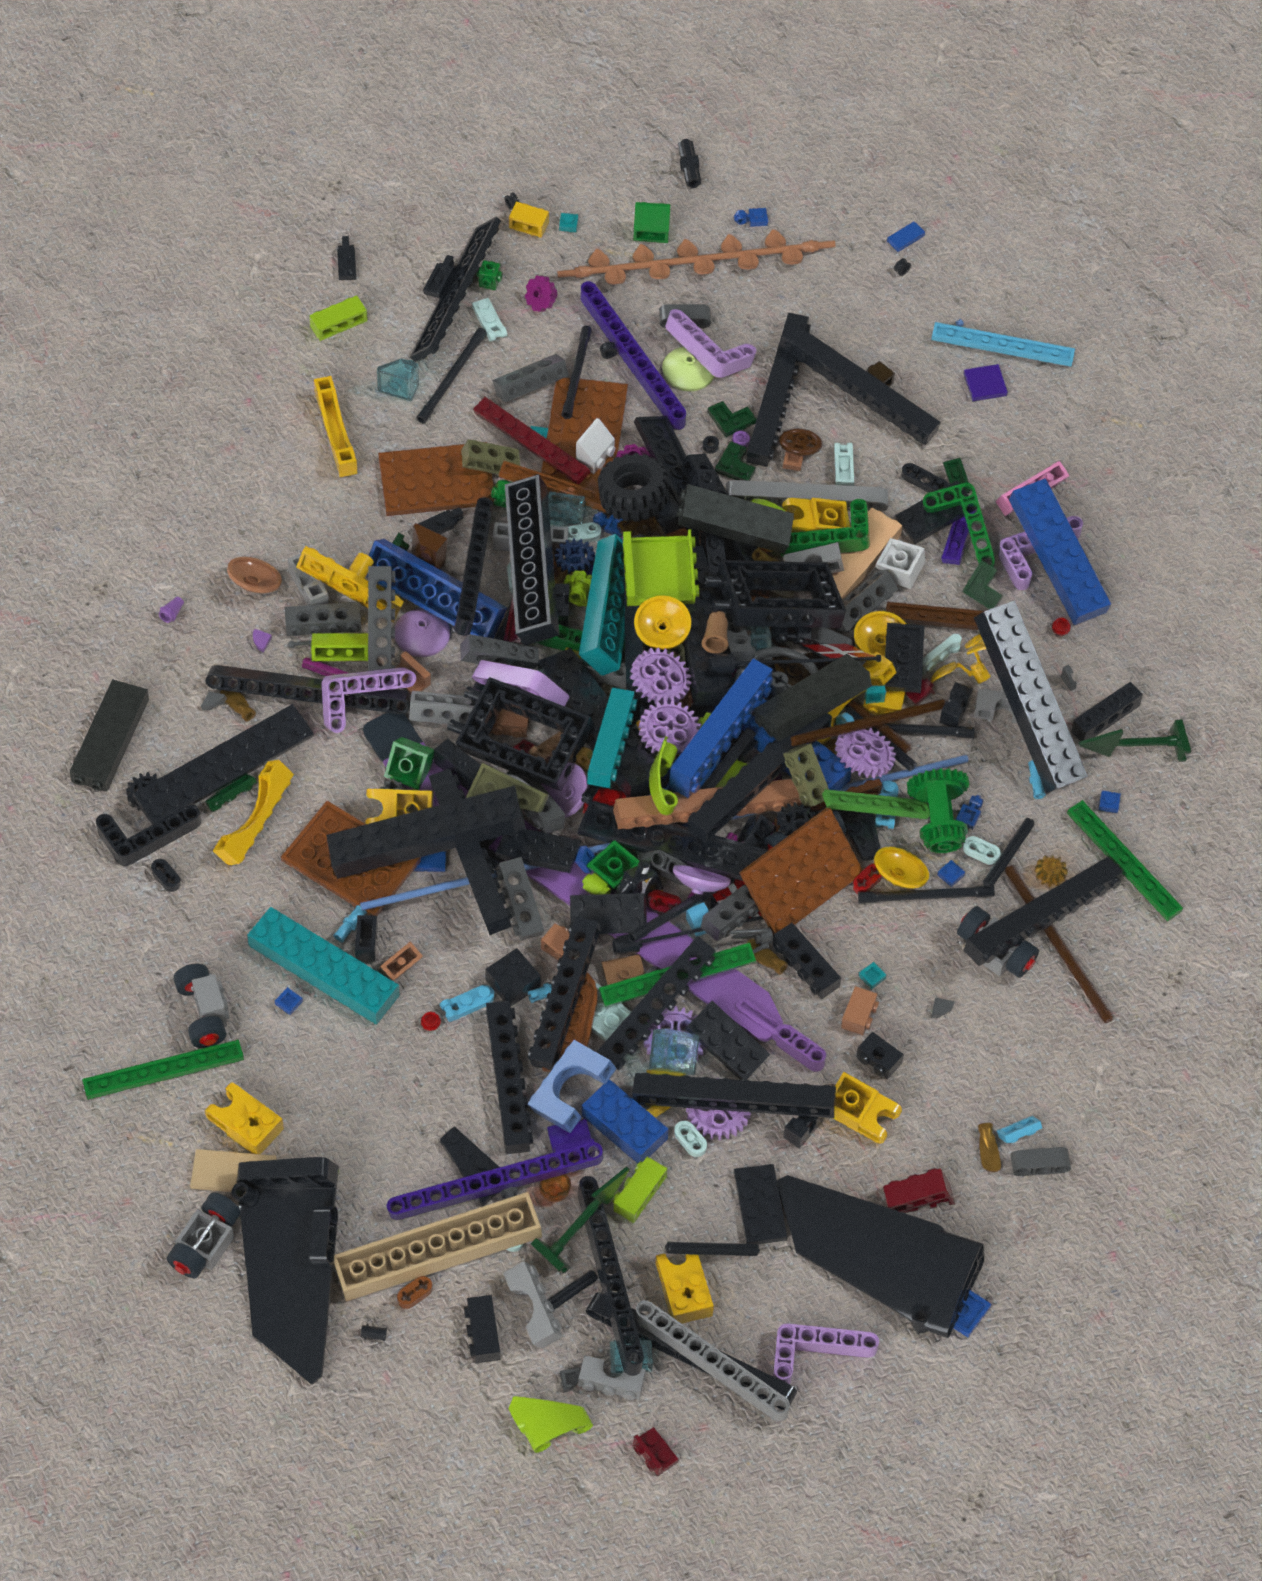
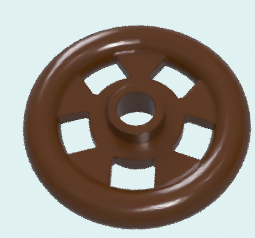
M790 429L783 432L779 438L781 447L794 455L809 456L816 454L822 448L821 438L816 433L806 429Z

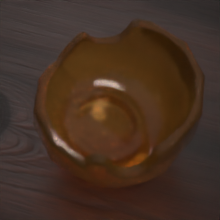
M566 1174L542 1180L539 1183L541 1196L551 1202L563 1201L571 1189V1179Z

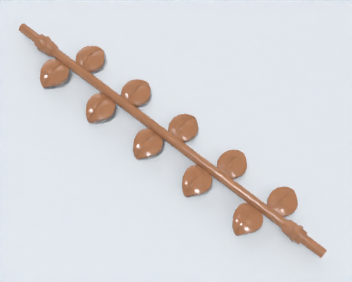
M772 229L765 239V245L768 248L742 250L740 241L733 235L728 234L721 244V250L724 253L698 255L696 246L689 240L684 239L677 249L679 258L654 260L652 251L645 245L640 244L633 253L634 263L610 265L607 255L601 250L595 249L588 260L589 266H578L571 270L557 271V277L575 276V278L581 279L592 274L606 273L605 281L607 283L621 284L626 280L624 271L650 268L649 275L651 278L666 279L670 276L669 266L694 263L693 269L696 273L710 274L715 269L713 261L739 258L738 266L740 268L755 269L759 265L757 256L783 253L782 261L784 263L792 265L802 262V252L814 253V251L819 249L833 248L836 245L835 240L823 242L810 240L801 244L786 246V239L778 231Z

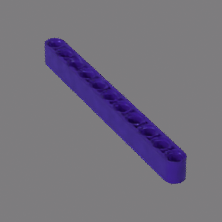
M591 281L582 283L580 300L608 340L615 344L618 354L661 414L668 417L672 428L675 430L683 429L686 426L685 408L596 284Z
M590 1142L390 1198L387 1202V1210L392 1219L401 1220L499 1193L510 1187H521L599 1165L603 1161V1150L599 1143ZM591 1151H598L599 1155L591 1157L589 1153ZM572 1156L580 1158L575 1163L569 1161ZM554 1161L560 1163L557 1168H551L549 1165ZM539 1167L540 1171L533 1174L530 1172V1169ZM514 1172L520 1173V1177L517 1179H512L510 1175ZM493 1178L501 1179L498 1184L490 1183ZM475 1183L481 1185L477 1190L471 1189V1186ZM454 1189L461 1190V1193L458 1195L451 1194ZM439 1194L441 1198L438 1201H433L431 1199L432 1196ZM414 1200L422 1201L419 1206L411 1205ZM395 1205L402 1206L398 1212L392 1211V1208Z

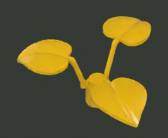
M981 634L974 636L964 645L966 649L970 648L966 652L967 655L974 653L977 662L970 666L971 670H968L961 663L953 661L935 671L930 682L933 684L935 680L951 673L957 667L963 669L969 677L973 675L978 684L989 679L991 675L982 663L978 651L986 649Z

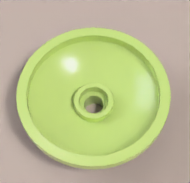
M685 347L674 349L663 361L662 372L665 380L674 388L682 391L701 390L707 387L715 377Z

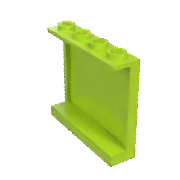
M688 530L687 536L631 538V531L623 532L627 606H640L644 601L655 596H670L681 601L683 604H695V598L699 596V585H695V580H698V571L694 569L696 553H693L692 548H695V537H691V530Z

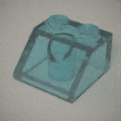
M401 358L379 366L377 368L378 392L412 401L419 387L418 363Z
M668 1028L654 1029L649 1069L695 1075L699 1035Z

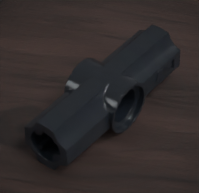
M682 139L678 143L681 172H684L686 185L690 188H697L701 185L699 158L695 154L693 141Z

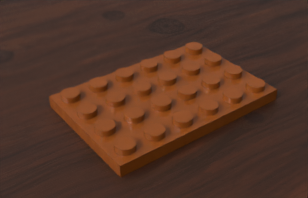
M465 444L378 453L386 516L453 510L458 507L461 509L476 507L477 500L481 497L489 498L493 501L494 505V498L491 497V491L494 487L492 473L463 468L461 450Z
M326 801L281 856V861L356 907L357 905L360 906V903L394 895L421 862V858L337 879L332 868L326 835L366 824L331 802ZM386 905L367 909L366 914L378 916Z
M826 808L739 873L774 936L775 933L790 923L797 924L853 882L855 877L863 870L831 808Z

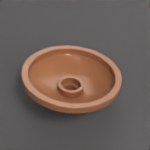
M237 557L232 559L227 567L231 580L242 589L252 593H271L279 589L282 583L280 573L272 565L260 559Z

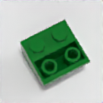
M635 202L633 241L668 243L671 204Z

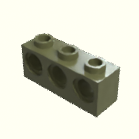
M468 439L461 450L463 468L499 474L503 461L520 466L519 449Z
M812 744L799 745L783 753L785 764L790 770L792 782L797 788L799 799L804 804V807L815 806L823 802L822 793L825 789L829 790Z

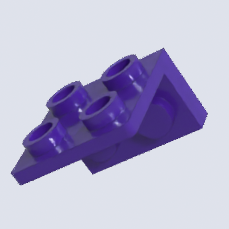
M586 1119L579 1120L571 1133L557 1125L547 1127L553 1153L595 1142L594 1138L591 1139ZM591 1151L589 1156L594 1157L595 1151ZM572 1156L569 1161L579 1160L580 1158Z

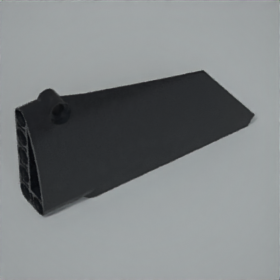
M325 1157L238 1163L237 1183L233 1186L231 1194L238 1201L241 1211L240 1218L252 1335L313 1385L323 1376L338 1225V1210L335 1202L339 1166Z
M789 1175L777 1180L778 1190L797 1254L896 1311L913 1323V1329L916 1332L926 1333L930 1331V1333L945 1338L950 1337L959 1318L958 1312L961 1313L965 1305L963 1300L967 1301L969 1290H972L982 1269L985 1259L983 1243L946 1232L942 1226Z

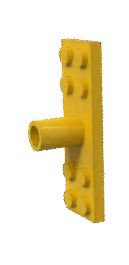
M305 546L296 568L317 580H321L322 583L368 608V581L364 578L368 573V566L374 564L370 556L358 553L349 569H346L337 564L332 558L321 555L316 549ZM376 585L379 591H384L381 586ZM395 595V601H391V609H395V620L404 603L397 595ZM379 600L376 607L384 610L387 607V602Z

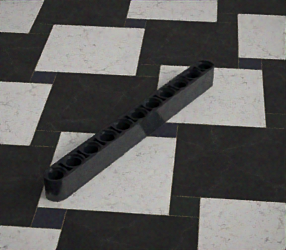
M481 497L477 500L454 627L455 632L462 636H467L471 633L475 618L493 509V501L486 497Z
M214 665L210 668L205 680L207 686L212 689L323 704V679ZM335 681L330 684V690L335 688ZM348 683V688L352 687L354 683ZM399 689L348 694L349 696L344 695L345 707L395 714L407 713L411 700V694L408 691ZM332 701L331 705H337V701Z
M584 1176L579 1181L577 1196L582 1213L590 1203L596 1200L592 1194L599 1189L596 1179L591 1176ZM602 1202L596 1212L585 1223L623 1370L630 1376H636L642 1370L644 1354Z
M597 1292L589 1303L586 1313L593 1319L612 1327L604 1295ZM631 1308L641 1342L709 1374L641 1326L635 1318L636 1310ZM660 1322L657 1326L665 1327L666 1324ZM676 1334L673 1336L676 1339L683 1338V1336L680 1334ZM693 1346L690 1348L693 1351L700 1350V1348L697 1346ZM724 1353L786 1397L791 1405L797 1394L796 1388ZM714 1358L707 1359L710 1363L717 1362ZM731 1370L724 1371L727 1375L734 1374ZM748 1382L741 1383L743 1387L751 1386ZM765 1394L758 1395L760 1399L768 1398ZM777 1406V1407H776V1408H779V1409H781V1410H785L782 1406Z

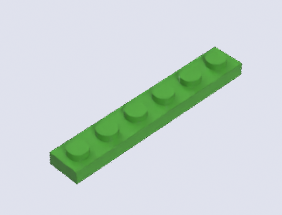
M827 789L822 793L826 807L831 809L928 819L930 816L927 803L917 799Z

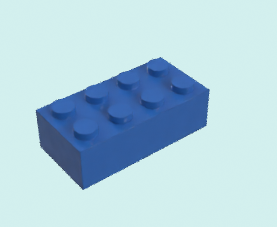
M610 1079L582 1104L581 1116L637 1164L640 1161L643 1162L647 1156L650 1157L668 1140V1128Z

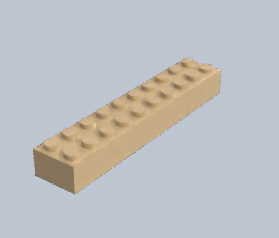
M526 1192L335 1254L334 1267L347 1302L417 1279L420 1276H426L533 1241L535 1238H542V1231L529 1193Z

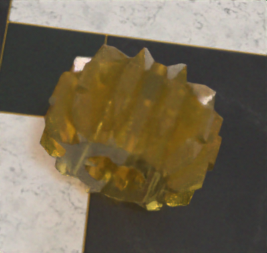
M1053 854L1050 858L1044 855L1043 859H1039L1035 866L1036 880H1041L1042 885L1048 883L1049 888L1052 884L1058 886L1060 882L1063 883L1068 873L1066 862H1061V856L1056 859Z

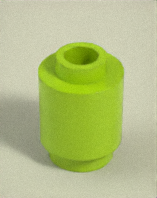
M595 873L592 875L588 874L582 881V888L590 895L610 894L612 891L609 884Z

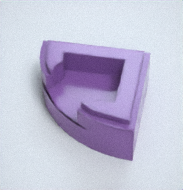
M254 629V644L259 651L264 653L272 639V635Z

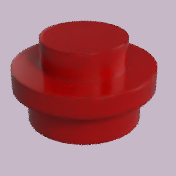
M1057 618L1053 622L1052 630L1055 634L1063 636L1070 632L1071 625L1066 618Z
M427 1012L421 1018V1026L427 1031H434L441 1024V1019L435 1012Z

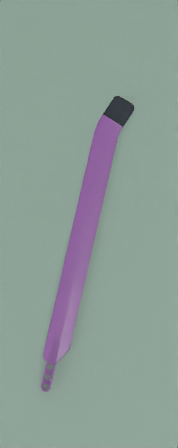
M385 713L367 722L363 728L364 736L385 767L387 766L393 741L404 737L426 746L405 714ZM434 759L432 767L419 790L434 791L428 776L443 771L434 763ZM451 770L452 775L456 774L460 785L457 786L458 790L462 789L466 798L469 791L461 785V778L455 770ZM402 784V786L407 790H417ZM435 793L433 797V807L439 805ZM524 820L526 829L541 832ZM502 836L497 837L488 848L496 852ZM575 862L570 873L542 867L526 870L528 877L569 906L570 895H590L582 888V881L588 874L592 875L594 872L584 873ZM609 885V887L612 889L610 894H615L617 889H613ZM646 906L648 923L659 915ZM667 922L642 939L682 931L670 922ZM617 933L610 935L616 939L617 936L627 935L628 933ZM688 935L642 943V948L636 954H639L640 957L653 966H657L658 969L670 967L694 939ZM729 970L690 983L689 991L706 1004H709L711 1001L715 1002L741 1028L757 1040L763 1042L770 1041L771 1039L775 1040L776 1045L813 1072L821 1071L824 1068L825 1050L792 1026L783 1024L769 992L738 970ZM813 1058H819L820 1060L815 1061Z

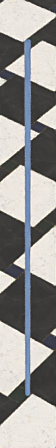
M963 755L918 766L912 771L906 769L882 775L881 778L877 776L875 779L879 778L881 783H883L884 781H893L918 775V773H925L926 770L932 771V769L938 770L967 763L968 756ZM869 778L846 784L840 791H846L850 787H857L868 780L875 779ZM756 813L746 814V815H744V816H737V815H736V816H734L731 820L738 819V818H742V817H746V816H750V815H755ZM688 823L681 824V826L688 827ZM611 843L588 848L593 854L600 853ZM524 864L525 870L538 868L537 866ZM494 870L495 873L492 874V877H493V878L497 877L495 870ZM465 877L360 903V907L363 911L469 885L470 883L468 878Z

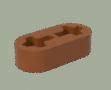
M420 1276L402 1288L397 1294L399 1306L404 1309H410L432 1293L431 1279L426 1276ZM421 1283H422V1285H426V1284H427V1289H426V1290L423 1289V1288L420 1289V1285H419V1284H421ZM404 1295H405L406 1297H409V1296H410V1301H409V1302H408L407 1300H404V1301H403V1296H404Z

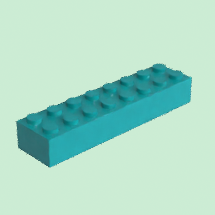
M616 534L603 538L597 543L579 650L581 658L601 676L620 669L625 639L623 540Z
M272 907L266 911L247 934L249 947L376 1025L400 996L399 984Z

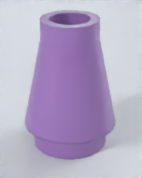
M175 597L162 606L159 612L161 620L166 623L174 621L184 605V601L180 597Z

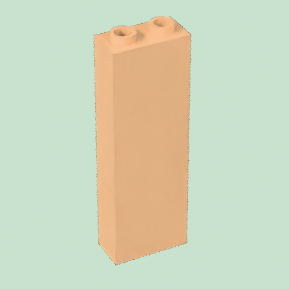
M874 508L868 511L869 548L864 551L841 553L844 571L832 573L842 599L857 588L874 569L889 539L898 540L901 536L902 525L897 520L889 518L883 512L877 511Z

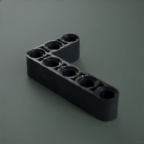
M188 805L129 838L124 835L109 814H101L96 819L98 835L117 862L122 866H129L201 825L200 810L196 805Z

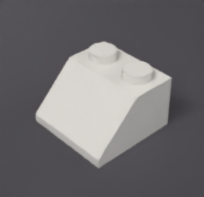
M596 418L576 442V460L588 467L593 474L604 466L605 460L611 457L616 449L614 447V437L600 419Z
M890 538L876 563V568L888 570L896 585L911 589L925 564V549Z

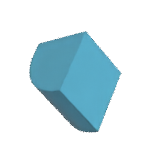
M704 902L686 911V920L691 929L701 928L703 915L709 912ZM702 931L694 934L697 937L706 934V932Z

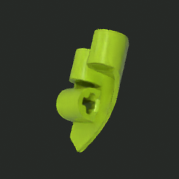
M665 736L649 775V788L653 802L658 811L663 815L672 814L678 803L677 796L663 789L660 782V777L665 776L670 767H672L678 751L675 745L667 742V736Z
M513 1396L508 1408L520 1431L526 1435L535 1453L546 1450L551 1445L550 1440L564 1433L573 1431L576 1434H582L593 1427V1423L584 1407Z

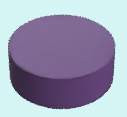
M737 431L732 436V442L747 448L750 444V435L745 431Z

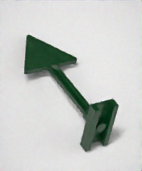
M1183 719L1174 721L1170 728L1171 735H1167V737L1120 739L1123 735V729H1119L1079 742L1080 747L1107 757L1112 755L1117 746H1174L1178 762H1186L1185 754L1191 753Z
M627 1166L592 1194L596 1200L590 1203L558 1241L549 1246L542 1240L535 1238L531 1243L558 1271H562L565 1274L570 1268L559 1256L564 1250L565 1245L596 1212L602 1202L607 1205L610 1203L630 1170Z

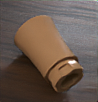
M718 611L712 612L709 615L705 635L702 640V647L707 652L718 654L726 651L728 648V621L725 613Z

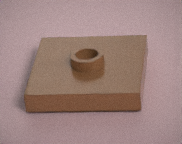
M639 954L601 962L607 985L645 974Z

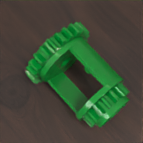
M940 768L939 770H926L925 773H918V776L913 775L912 778L908 779L907 793L913 799L929 803L931 823L919 830L924 846L934 853H950L959 850L962 847V843H965L968 827L966 823L954 820L951 800L958 798L969 788L967 773H963L962 770L957 772V769L951 771L950 768L946 770Z

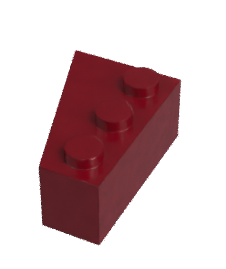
M933 1168L928 1170L927 1173L920 1175H910L907 1179L891 1181L888 1185L883 1186L888 1208L902 1213L918 1211V1207L930 1205V1209L937 1208V1204L948 1202L949 1205H955L950 1182L941 1168Z

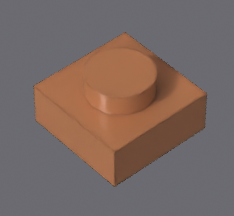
M786 451L783 468L801 471L804 456L794 455Z

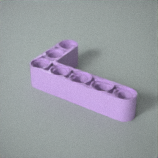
M673 309L669 313L665 325L667 331L713 376L722 378L751 367L757 352L753 345L743 344L723 352L684 312Z
M1078 516L1067 517L1078 539L1081 535L1083 521ZM1026 532L1002 539L998 552V557L1012 583L1019 590L1028 589L1032 577V571L1024 556L1036 553Z
M480 660L472 675L475 681L483 685L491 677L563 706L566 705L569 699V695L546 675L532 669Z
M393 668L326 676L322 681L324 725L335 733L344 730L346 726L345 694L411 687L416 682V675L406 668ZM408 673L407 680L403 682V675ZM390 675L389 682L385 684V677ZM372 677L371 684L366 686V680ZM353 679V686L348 688V682ZM335 681V688L330 690V684ZM336 700L337 705L331 708L332 701ZM338 719L337 725L332 727V721Z
M783 1324L777 1331L773 1377L788 1384L791 1383L795 1350L870 1358L877 1353L879 1338L872 1332ZM789 1334L791 1338L785 1339L781 1335ZM809 1336L812 1340L806 1341L802 1337ZM829 1338L833 1342L826 1343L823 1341V1339ZM849 1340L853 1342V1344L846 1345L844 1341ZM865 1343H872L874 1346L867 1347ZM786 1353L789 1355V1357L783 1358L780 1356V1354ZM784 1372V1373H786L788 1376H787V1377H780V1376L778 1375V1373Z

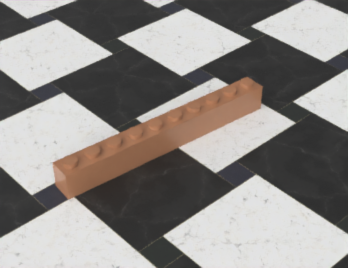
M792 779L772 781L737 816L752 813L761 814L769 811L779 812L781 807L786 808L788 803L793 806L794 802L798 806H801L802 803ZM723 787L700 789L695 794L692 793L689 798L674 792L678 798V803L670 815H663L658 811L651 795L616 799L613 811L618 829L650 827L659 824L668 825L676 822L686 823L693 812H697L706 800L709 801L715 792Z

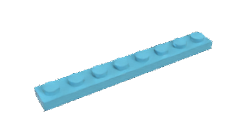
M938 322L934 324L931 339L1072 367L1075 348Z

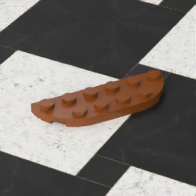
M588 972L559 1060L573 1040L586 1047L589 1045L598 994L595 981ZM568 973L565 977H571L574 973ZM562 991L559 995H565L568 991ZM561 1008L555 1009L554 1013H558V1012H560L562 1009H561ZM551 1026L550 1031L554 1030L556 1026ZM542 1068L543 1071H545V1072H551V1070H547L546 1068Z

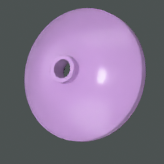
M423 608L406 612L398 619L395 625V641L402 651H407L415 657H428L439 653L446 647L450 639L449 623Z
M577 764L574 765L562 791L541 784L565 813V818L575 814L584 804L581 798L588 786L587 775Z
M675 865L673 867L674 875L682 884L692 888V892L696 894L725 889L731 882L726 876L687 865Z

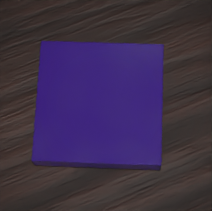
M999 364L964 369L963 374L972 402L1007 396L1008 391Z

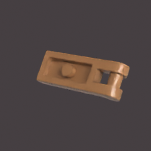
M560 731L540 745L533 746L529 754L544 758L548 764L552 757V751L556 749L561 739L560 735L563 732Z

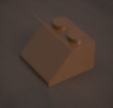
M415 523L411 551L414 556L440 570L445 564L448 538Z

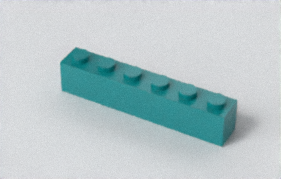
M618 688L611 689L589 765L587 784L610 788L612 781H616V766H620V752H624V738H628V725L632 724V711H635L637 706V700L634 699L635 691Z

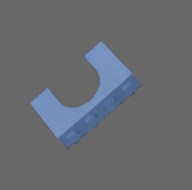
M573 1040L565 1049V1053L560 1060L554 1064L549 1075L543 1079L539 1089L531 1096L528 1105L534 1113L571 1133L582 1117L575 1108L560 1100V1090L564 1082L574 1075L585 1074L605 1085L615 1072L616 1067L606 1057Z

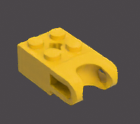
M812 497L811 500L787 498L782 503V509L786 512L794 513L793 518L795 520L792 523L791 533L850 527L845 501Z
M369 788L366 790V796L379 800L382 803L383 811L378 817L367 818L365 824L411 813L408 811V807H412V804L417 807L418 811L433 807L434 791Z
M843 1072L835 1085L836 1105L833 1119L876 1143H884L887 1138V1132L878 1124L877 1118L886 1116L896 1119L902 1113L901 1106L878 1093V1090Z
M231 1082L225 1088L227 1097L232 1101L231 1105L221 1108L210 1104L204 1110L208 1120L226 1132L227 1136L250 1153L261 1154L284 1130L283 1118L238 1085Z
M666 1254L656 1255L655 1264L670 1316L681 1324L712 1317L714 1305L699 1256L686 1254L685 1263L674 1265L670 1263Z

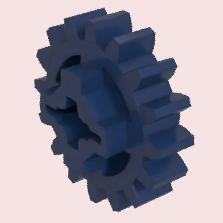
M573 538L572 542L565 540V545L559 544L560 549H556L555 562L557 567H561L562 572L567 570L570 575L574 571L590 570L591 565H594L595 552L593 546L589 547V542L583 543L582 539L576 542L575 538Z

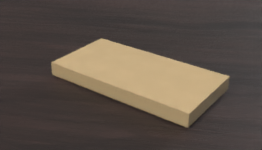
M196 1149L190 1188L231 1192L233 1186L237 1183L238 1163L277 1160V1156Z

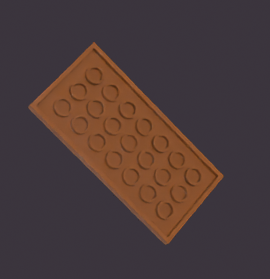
M565 377L556 381L547 440L576 459V442L595 419L598 418L615 439V452L605 460L603 466L605 467L609 461L612 462L616 458L619 451L628 384L580 379L572 418L564 419L561 414L571 378ZM543 461L541 473L576 484ZM602 468L598 469L594 474L590 473L579 486L599 492L598 477ZM548 493V498L567 500Z

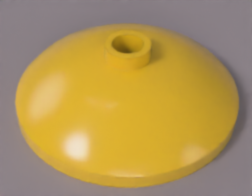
M655 596L647 599L639 606L634 618V627L640 640L649 647L659 648L660 650L671 649L684 642L689 635L691 616L686 606L676 598ZM665 626L666 628L661 630L659 627Z
M875 611L868 613L855 626V644L858 649L865 653L873 655L877 651L885 657L887 623H906L899 616L890 612Z
M884 847L875 854L874 864L878 872L890 883L908 889L919 888L927 883L929 879L928 868L914 854L896 847Z

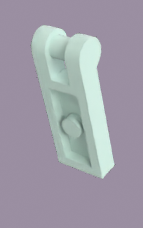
M489 298L472 303V308L482 328L487 332L486 335L490 342L498 337L503 338L507 336L506 328L502 325Z
M834 443L835 485L854 486L853 443H847V445Z
M959 634L951 635L923 657L922 676L927 672L933 671L941 661L947 660L951 653H958L960 651L962 638Z

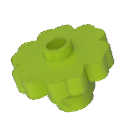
M574 571L572 575L566 576L563 584H569V602L579 607H587L592 575H587L585 571Z

